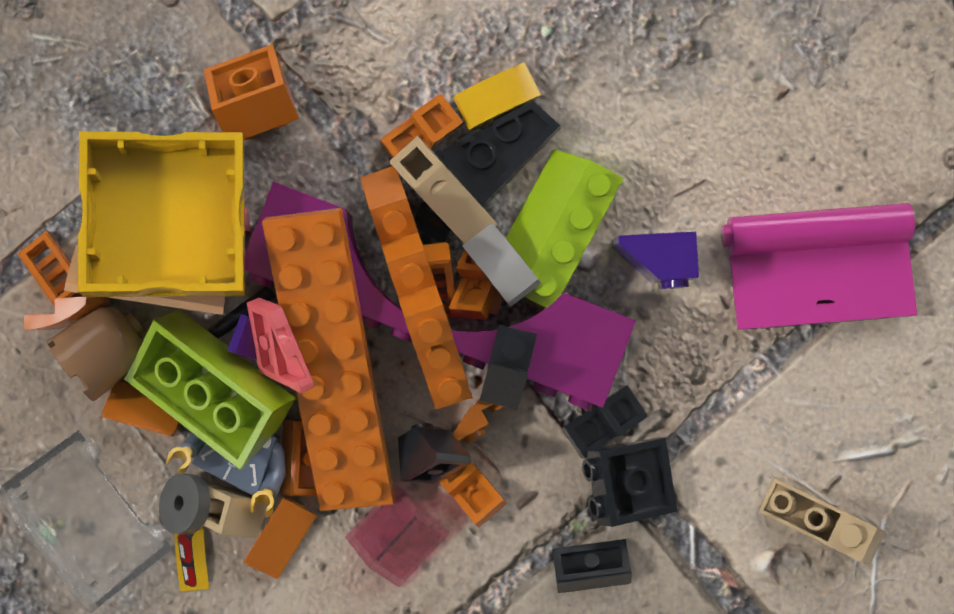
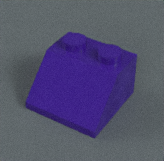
M696 231L620 235L611 241L612 249L650 283L661 282V289L689 287V280L699 278Z

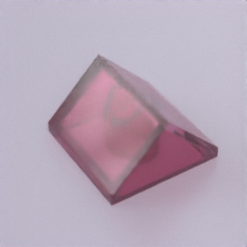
M395 482L393 484L396 497L394 503L391 505L373 506L345 538L369 569L400 588L450 534V531Z

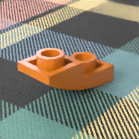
M479 398L459 421L453 436L458 441L464 439L466 444L486 434L483 427L489 424L483 410L489 407L491 412H494L504 406L480 401Z

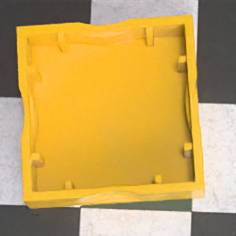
M79 131V190L83 209L81 227L78 233V292L84 297L245 296L244 138L242 132H184L175 135L157 136L140 132Z

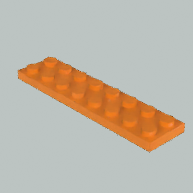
M342 208L266 217L262 221L278 304L284 311L314 385V388L302 393L296 391L320 511L391 505L396 497Z

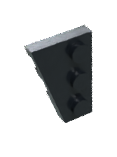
M531 101L493 121V124L474 134L470 133L459 139V142L434 153L484 208L551 140L561 127L536 102Z

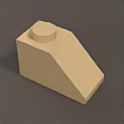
M205 481L210 492V510L204 526L222 535L258 538L267 504L258 503L252 513L250 507L253 495Z

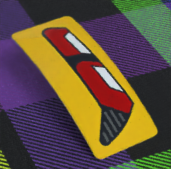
M204 525L200 530L191 535L174 534L180 591L209 589Z

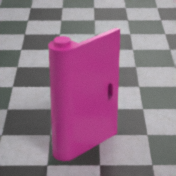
M910 203L728 217L727 225H721V241L723 247H728L737 330L916 316L917 307L908 241L914 236L915 218Z

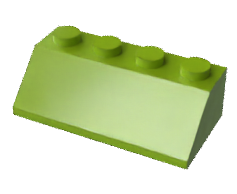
M556 149L553 150L506 237V240L541 282L540 285L521 300L543 311L563 293L624 180L623 177L592 160Z
M181 310L153 320L124 380L239 470L243 469L281 426L296 398L269 377L259 373L256 367L239 354L227 351L228 346Z

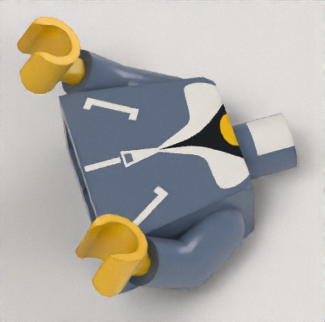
M193 433L181 444V447L173 448L166 459V465L173 458L182 459L184 464L179 468L177 474H184L189 467L191 458H194L192 464L253 495L250 507L252 513L258 503H266L268 507L265 517L272 515L274 508L273 498L277 496L286 476L284 449L279 444L280 436L276 433L271 436L241 470Z

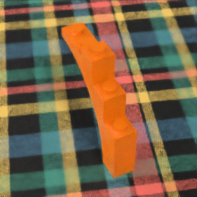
M392 166L360 177L403 316L435 409L437 410L473 398L398 171Z

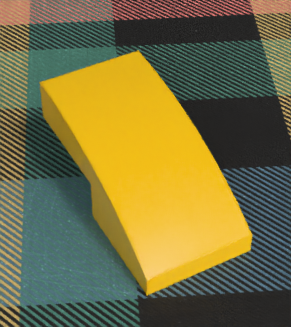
M525 62L463 90L454 95L453 99L468 129L472 130L500 118L510 110L536 100L541 94Z

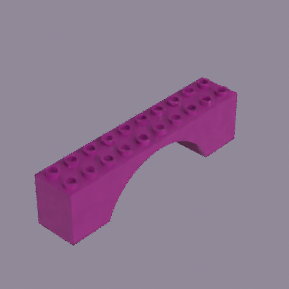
M273 181L245 253V271L249 272L247 279L266 287H275L262 221L266 217L342 207ZM342 208L363 324L375 329H379L381 323L393 327L391 335L412 342L402 309L379 289L363 264L354 237L352 215ZM562 293L543 311L509 327L537 334L527 379L534 381V390L552 397H556L558 391L570 395L568 402L592 411L594 405L603 408L636 320ZM451 330L457 351L464 354L462 362L484 370L486 363L489 364L497 330L481 332Z

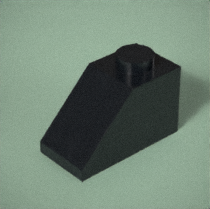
M420 423L413 425L411 430L398 437L400 480L402 482L434 484L471 464L469 453L447 429H435L433 424Z

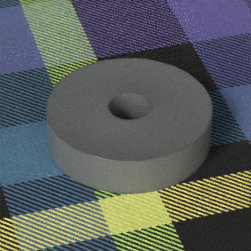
M187 473L175 474L166 482L159 500L161 522L165 529L173 534L191 535L200 530L210 510L209 488L204 479L198 475Z

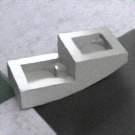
M493 223L462 245L510 307L541 284L539 279Z

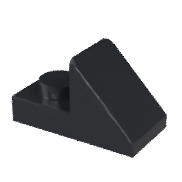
M499 324L480 401L518 410L528 377V368L537 334Z

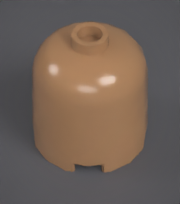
M106 305L85 314L50 338L46 343L51 348L50 352L71 379L77 375L86 387L82 392L91 401H95L127 375L143 343L140 333L145 328L132 312L125 316L117 308Z

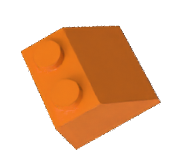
M273 44L203 69L211 109L222 132H242L244 141L257 134L273 128L284 127L290 122L299 119L294 99Z

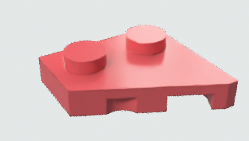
M262 298L247 302L259 373L300 393L314 388L312 378L282 307Z

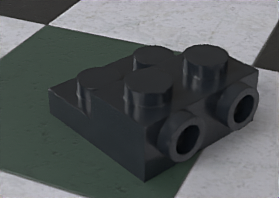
M656 437L628 444L618 443L586 450L587 459L582 463V471L585 479L591 482L593 497L588 499V509L592 518L597 519L599 525L614 527L677 512L666 437Z

